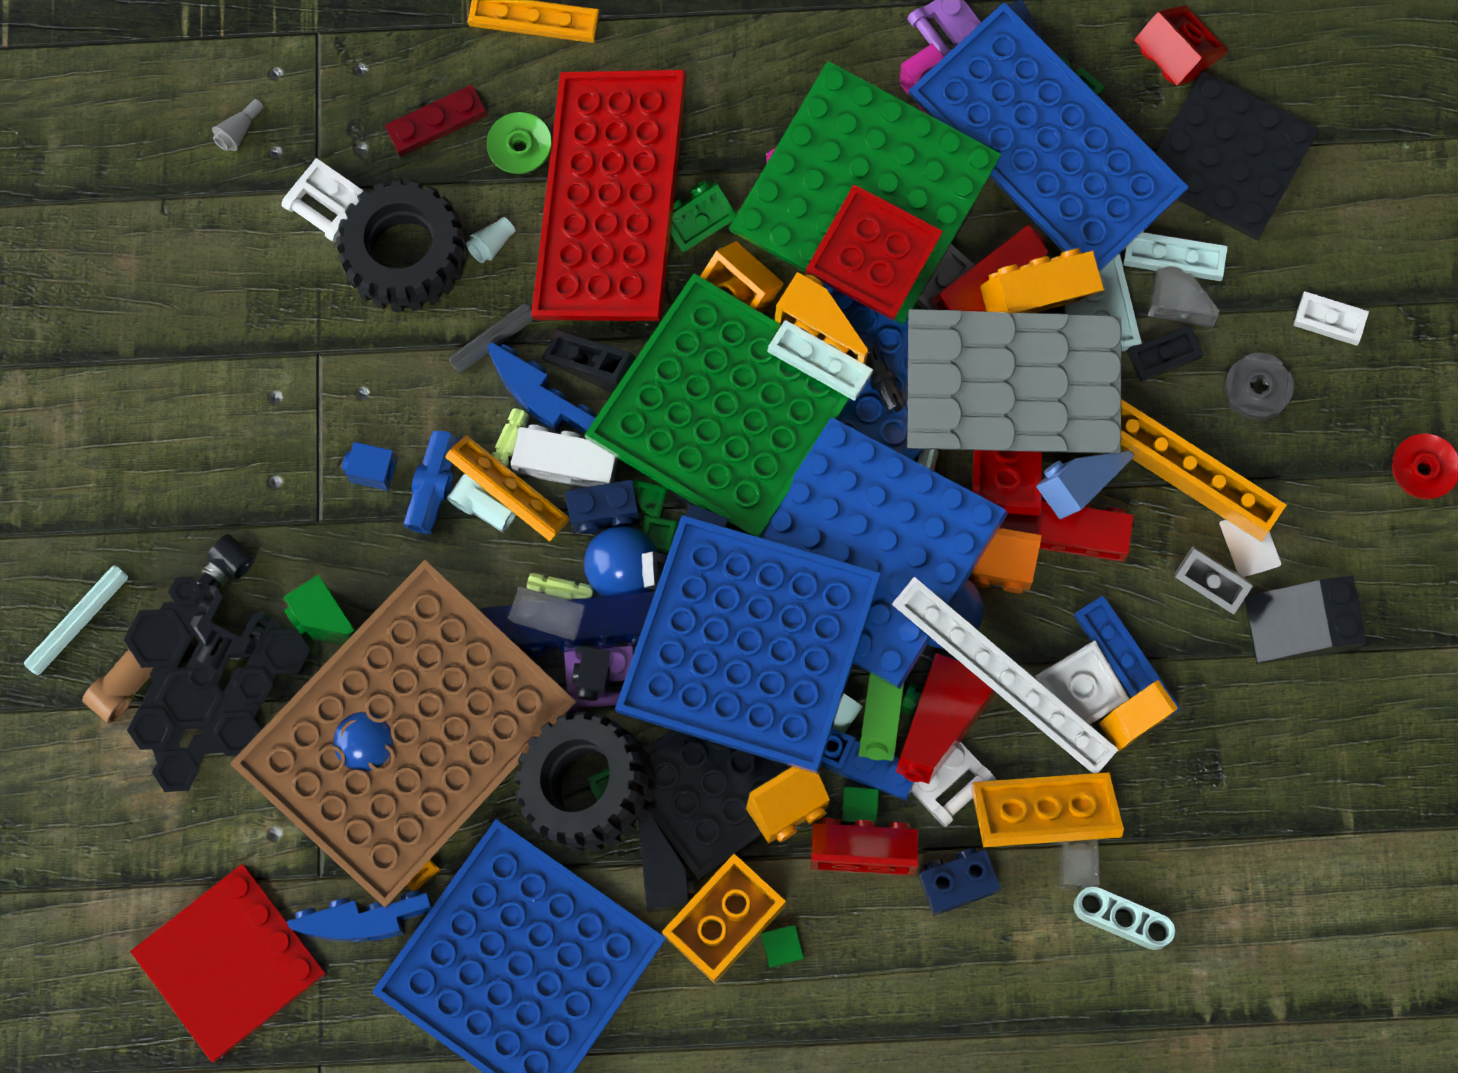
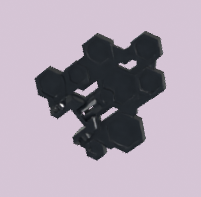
M192 576L176 577L168 591L174 602H164L160 610H139L123 639L141 668H153L150 673L153 682L127 731L139 750H153L156 765L152 774L164 792L189 791L200 770L198 764L204 754L223 753L225 757L237 756L261 731L254 718L261 704H264L271 691L272 683L276 676L298 674L310 652V648L297 628L282 629L277 620L266 612L254 613L241 637L211 623L222 602L223 596L217 587L208 584H197ZM195 635L199 643L186 668H177ZM220 638L222 642L213 657L210 654ZM250 657L245 667L235 669L223 692L217 683L230 658ZM204 729L202 735L193 736L188 748L180 747L179 741L185 730Z

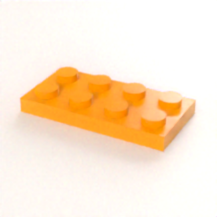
M1109 772L973 782L971 791L983 847L1119 838L1123 835L1124 827Z

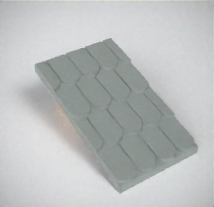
M909 309L908 449L1121 454L1122 317Z

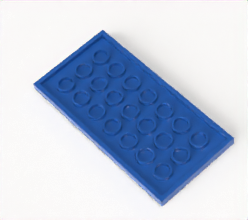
M1005 2L908 90V94L928 115L999 152L1001 158L990 178L1063 252L1077 248L1081 249V253L1093 251L1099 272L1189 188Z

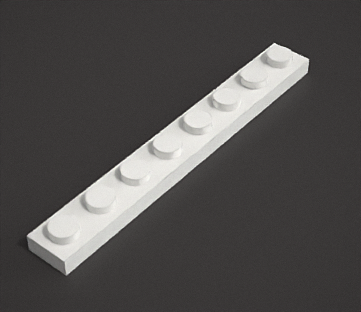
M915 577L892 603L902 614L1090 772L1099 773L1118 751L1113 744Z

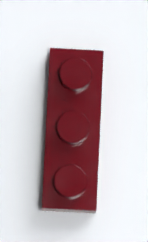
M471 84L384 126L399 157L476 122L486 117L487 114Z

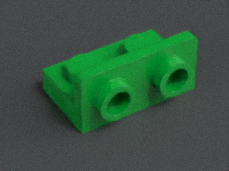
M703 180L690 189L691 194L684 199H674L671 235L683 253L732 222L736 217L735 211L714 180L710 182Z

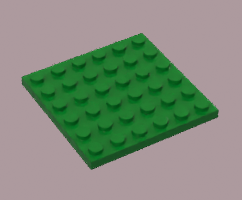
M827 61L731 223L729 231L805 272L853 185L942 230L941 238L894 320L896 323L904 326L908 320L909 309H914L999 162L1001 154Z
M693 273L585 433V438L696 506L728 518L729 526L739 532L760 537L790 490L793 476L831 417L836 420L839 418L850 398L769 353L768 346L782 325Z

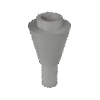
M254 99L242 112H238L212 128L214 142L225 151H237L251 125V121L264 108L262 103Z

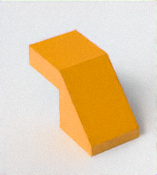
M1157 680L1113 710L1098 724L1111 743L1118 749L1117 752L1129 746L1143 733L1162 723L1178 707L1160 681Z

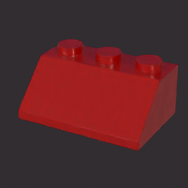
M820 819V824L813 823L810 870L915 876L918 868V829H910L911 824L892 822L890 827L886 828L876 827V822L857 820L855 821V826L841 825V820Z

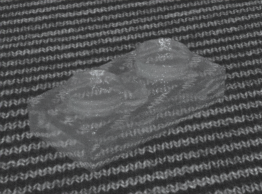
M519 586L508 619L517 624L575 641L585 607L581 604Z

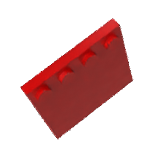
M244 864L233 870L130 951L212 1063L217 1062L327 975L296 932L288 927L287 920Z

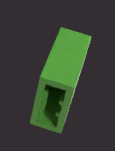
M870 673L859 748L860 757H867L878 761H893L904 683L898 689Z

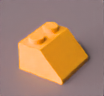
M737 241L717 250L700 276L762 314L769 308L784 285L777 276Z
M792 766L750 792L746 809L769 844L775 839H778L779 842L787 840L797 832L795 827L804 821L812 824L826 814L824 809L827 808L830 799L819 773L816 774Z

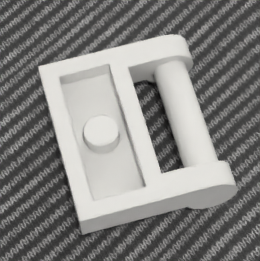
M316 158L286 194L282 201V207L289 212L295 211L325 232L326 238L336 242V238L341 236L338 231L340 220L348 219L345 210L350 203L356 205L359 202L357 196L363 190ZM307 193L336 213L337 217L331 222L301 201L302 197Z
M960 742L929 784L915 782L911 792L944 827H947L953 821L952 817L973 798L971 791L973 782L995 781L996 778ZM970 770L976 777L942 807L936 799Z

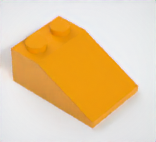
M797 272L776 305L775 321L782 325L786 320L865 364L868 349L828 290L823 287L822 282L812 275L803 276Z

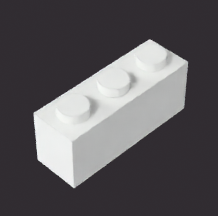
M529 425L528 428L519 427L510 465L513 473L517 475L587 488L614 483L619 458L591 441L581 438V435L575 432L562 431L561 434L548 432V429L545 427Z

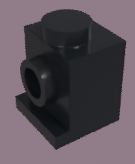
M576 646L575 653L577 659L581 660V663L574 664L572 683L577 684V698L597 701L598 697H607L613 659L611 651Z

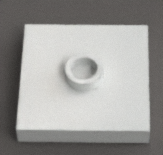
M1095 641L1090 642L1035 675L1039 683L1089 725L1129 700L1124 688Z

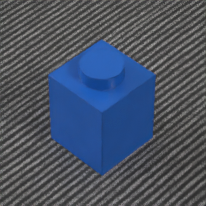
M354 442L351 452L347 451L344 456L342 469L351 483L389 491L397 458L392 450Z

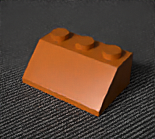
M999 528L968 579L975 587L988 588L992 584L1003 586V590L1010 593H1023V590L1029 591L1033 582L1042 535Z

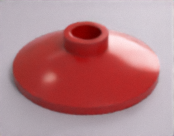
M1427 433L1416 434L1405 439L1396 449L1392 459V472L1398 485L1409 495L1425 500L1440 498L1450 492L1458 482V454L1448 441L1437 435ZM1418 466H1426L1429 474H1421L1418 471Z

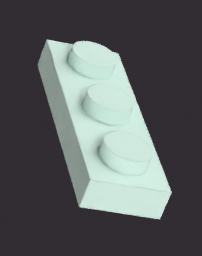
M1142 232L1125 248L1123 265L1221 281L1224 274L1227 246Z
M786 320L768 346V352L854 401L872 375V368Z

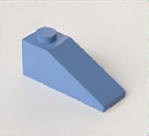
M1132 451L1121 452V454H1104L1076 458L1065 464L1058 461L1044 471L1046 477L1036 487L1058 518L1062 519L1082 510L1134 457Z

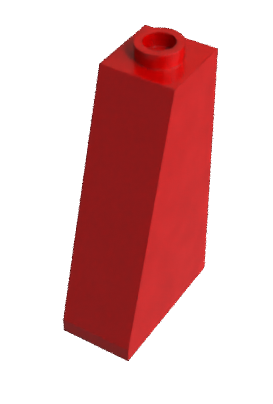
M1030 225L1022 228L929 300L937 310L987 312L980 285L989 281L988 275L998 272L1000 268L1017 264L1019 268L1030 264L1029 261L1045 257L1049 251L1044 246L1045 241L1038 231L1032 229Z
M937 653L935 654L896 769V773L903 775L912 782H924L927 784L931 782L995 696L996 692L960 661Z

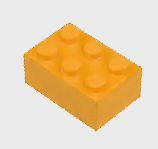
M1080 248L1063 252L1061 256L1049 259V256L1029 261L1030 264L1019 268L1017 264L1000 268L998 272L988 275L989 281L980 285L986 311L1006 313H1036L1083 301L1104 290L1094 252L1081 253Z
M733 854L666 926L662 934L715 984L786 907V901L740 858Z

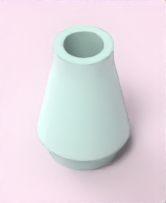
M502 217L497 222L471 234L470 240L466 242L467 249L480 263H484L486 260L491 261L508 238L515 233V228L508 219Z

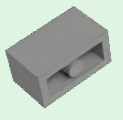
M1194 545L1174 573L1175 578L1232 614H1235L1253 587L1251 581Z

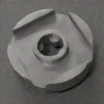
M1251 353L1235 363L1227 374L1224 386L1230 409L1252 420H1267L1277 417L1290 402L1294 391L1293 377L1282 365L1283 362L1267 353ZM1257 379L1263 380L1262 384L1268 387V391H1262L1261 394H1257L1250 384H1255Z

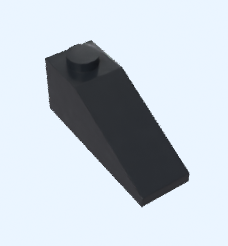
M557 330L542 359L557 368L613 393L636 357L629 351Z
M648 811L644 820L638 818L646 909L648 913L683 909L689 903V899L695 896L694 878H687L685 868Z

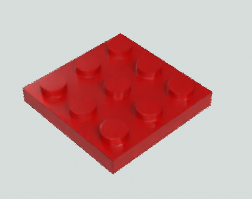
M853 185L805 269V274L816 277L827 286L894 321L941 238L943 231L870 192Z

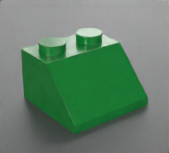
M319 575L283 597L289 607L284 609V612L300 634L307 632L313 640L343 645L356 632Z

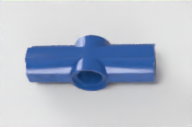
M441 430L432 431L423 463L417 466L413 477V495L403 523L404 527L421 534L433 533L442 501L447 500L453 481L452 469L454 464L446 459L445 456L461 440L459 437Z

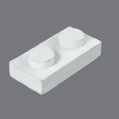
M1304 291L1293 326L1357 346L1360 342L1369 311Z

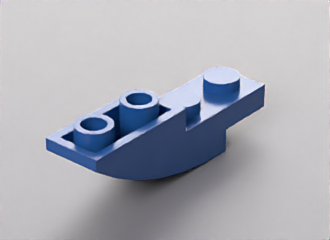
M490 342L487 348L498 375L515 400L530 415L556 434L563 423L585 435L595 420L596 414L582 404H579L577 407L566 401L567 397L555 388H550L548 391L550 383L547 374H545L546 369L531 360L529 363H526L519 359L518 353L509 346L502 344L499 347Z
M832 728L820 766L868 788L878 789L907 801L915 782L896 773L899 758L894 757L893 761H878L867 757H860V742L856 741L855 737Z
M420 890L401 895V901L389 904L386 907L376 902L366 906L367 911L362 912L361 905L358 902H350L349 898H342L330 902L329 909L316 912V908L299 911L295 914L296 919L289 920L287 923L291 930L313 938L338 942H368L404 935L401 921L429 913L433 903L427 893L421 895Z

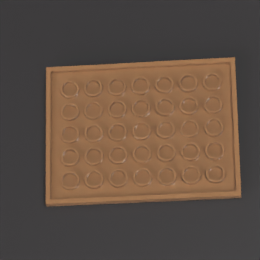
M424 560L235 757L230 765L382 906L386 907L519 764L518 760L521 752L527 754L531 747L527 744L533 735L538 738L543 733L540 728L546 723L550 722L555 725L557 718L564 715L576 701L435 568ZM357 712H366V715L374 722L386 721L391 729L393 749L385 745V749L390 752V756L378 768L373 766L371 762L368 763L372 769L371 771L352 770L345 766L343 752L333 745L334 734L338 725L346 717ZM370 713L376 714L382 719L374 718ZM357 720L349 721V722H347V723L343 726V728H342V730H341V738H342V736H343V733H344L345 729H346L351 723H353V722H355V721H357ZM335 751H337L340 754L341 761L337 757Z

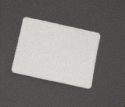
M1227 520L1220 521L1221 530L1238 574L1246 577L1281 566V561L1270 532L1260 542Z

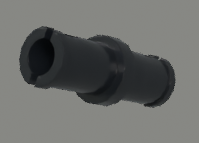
M878 346L872 348L874 352H872L871 348H868L865 365L873 369L869 384L873 390H877L887 415H892L894 413L893 409L895 413H898L907 404L895 383L896 375L893 371H889Z

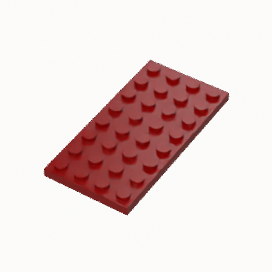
M685 70L560 72L531 312L534 320L661 321L688 76Z

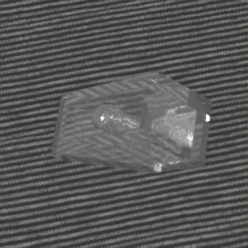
M1177 267L1158 268L1153 279L1148 316L1214 327L1219 315V309L1193 275L1185 273Z
M1097 839L1059 842L1060 890H1084L1087 887L1099 886V847Z

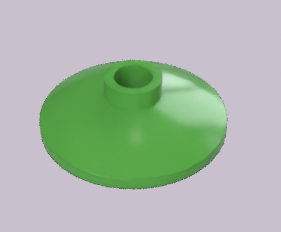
M515 112L501 117L492 125L487 136L486 145L491 160L498 168L512 174H525L536 170L546 161L551 151L552 140L548 127L540 118L530 113ZM518 144H524L526 146V148L523 151L515 150V147Z

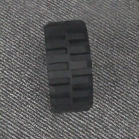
M402 179L392 180V185L385 187L383 182L373 185L375 191L369 194L364 190L357 196L359 202L356 205L350 203L345 210L348 219L340 220L338 231L341 236L336 238L337 249L340 253L339 259L353 288H357L360 296L366 301L372 299L374 305L385 309L387 304H389L394 312H403L406 306H411L412 311L422 310L421 304L429 301L431 306L439 302V294L444 292L448 295L454 289L452 280H460L464 272L461 264L466 263L467 260L465 234L452 203L446 196L440 197L437 189L427 186L424 190L422 183L411 180L409 185H404ZM416 224L430 231L433 241L428 253L423 259L412 266L400 269L388 268L378 264L373 258L372 253L376 241L386 230L393 226Z
M577 712L575 719L569 714L559 716L556 725L548 722L540 728L543 733L538 738L534 735L530 738L527 744L531 747L527 754L521 752L518 763L522 764V769L515 772V783L520 785L521 789L516 790L515 794L517 802L524 806L521 812L527 821L533 823L532 827L536 831L564 847L567 846L572 850L582 852L586 848L592 852L603 850L604 843L613 847L621 843L620 836L623 833L630 836L637 829L633 824L638 818L644 820L648 813L644 806L646 801L652 802L654 791L649 788V783L655 782L654 771L648 767L652 762L648 752L642 749L643 744L637 737L606 716L597 713L592 716L588 712ZM596 752L604 754L608 760L610 776L602 797L585 810L578 812L566 810L561 798V784L569 766L586 754Z

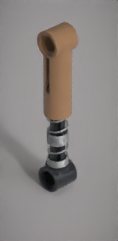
M226 534L211 548L207 556V560L210 563L205 567L206 570H202L203 575L196 583L212 585L218 589L221 584L225 585L230 579L237 581L251 568L256 558L255 554L230 534ZM128 649L106 676L99 678L88 688L82 702L106 723L112 724L126 712L131 704V698L150 678L153 668H141Z

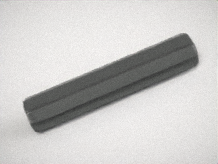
M523 303L450 356L449 362L458 373H462L489 353L487 347L490 342L499 346L532 322L534 318L531 316L532 309L530 306Z

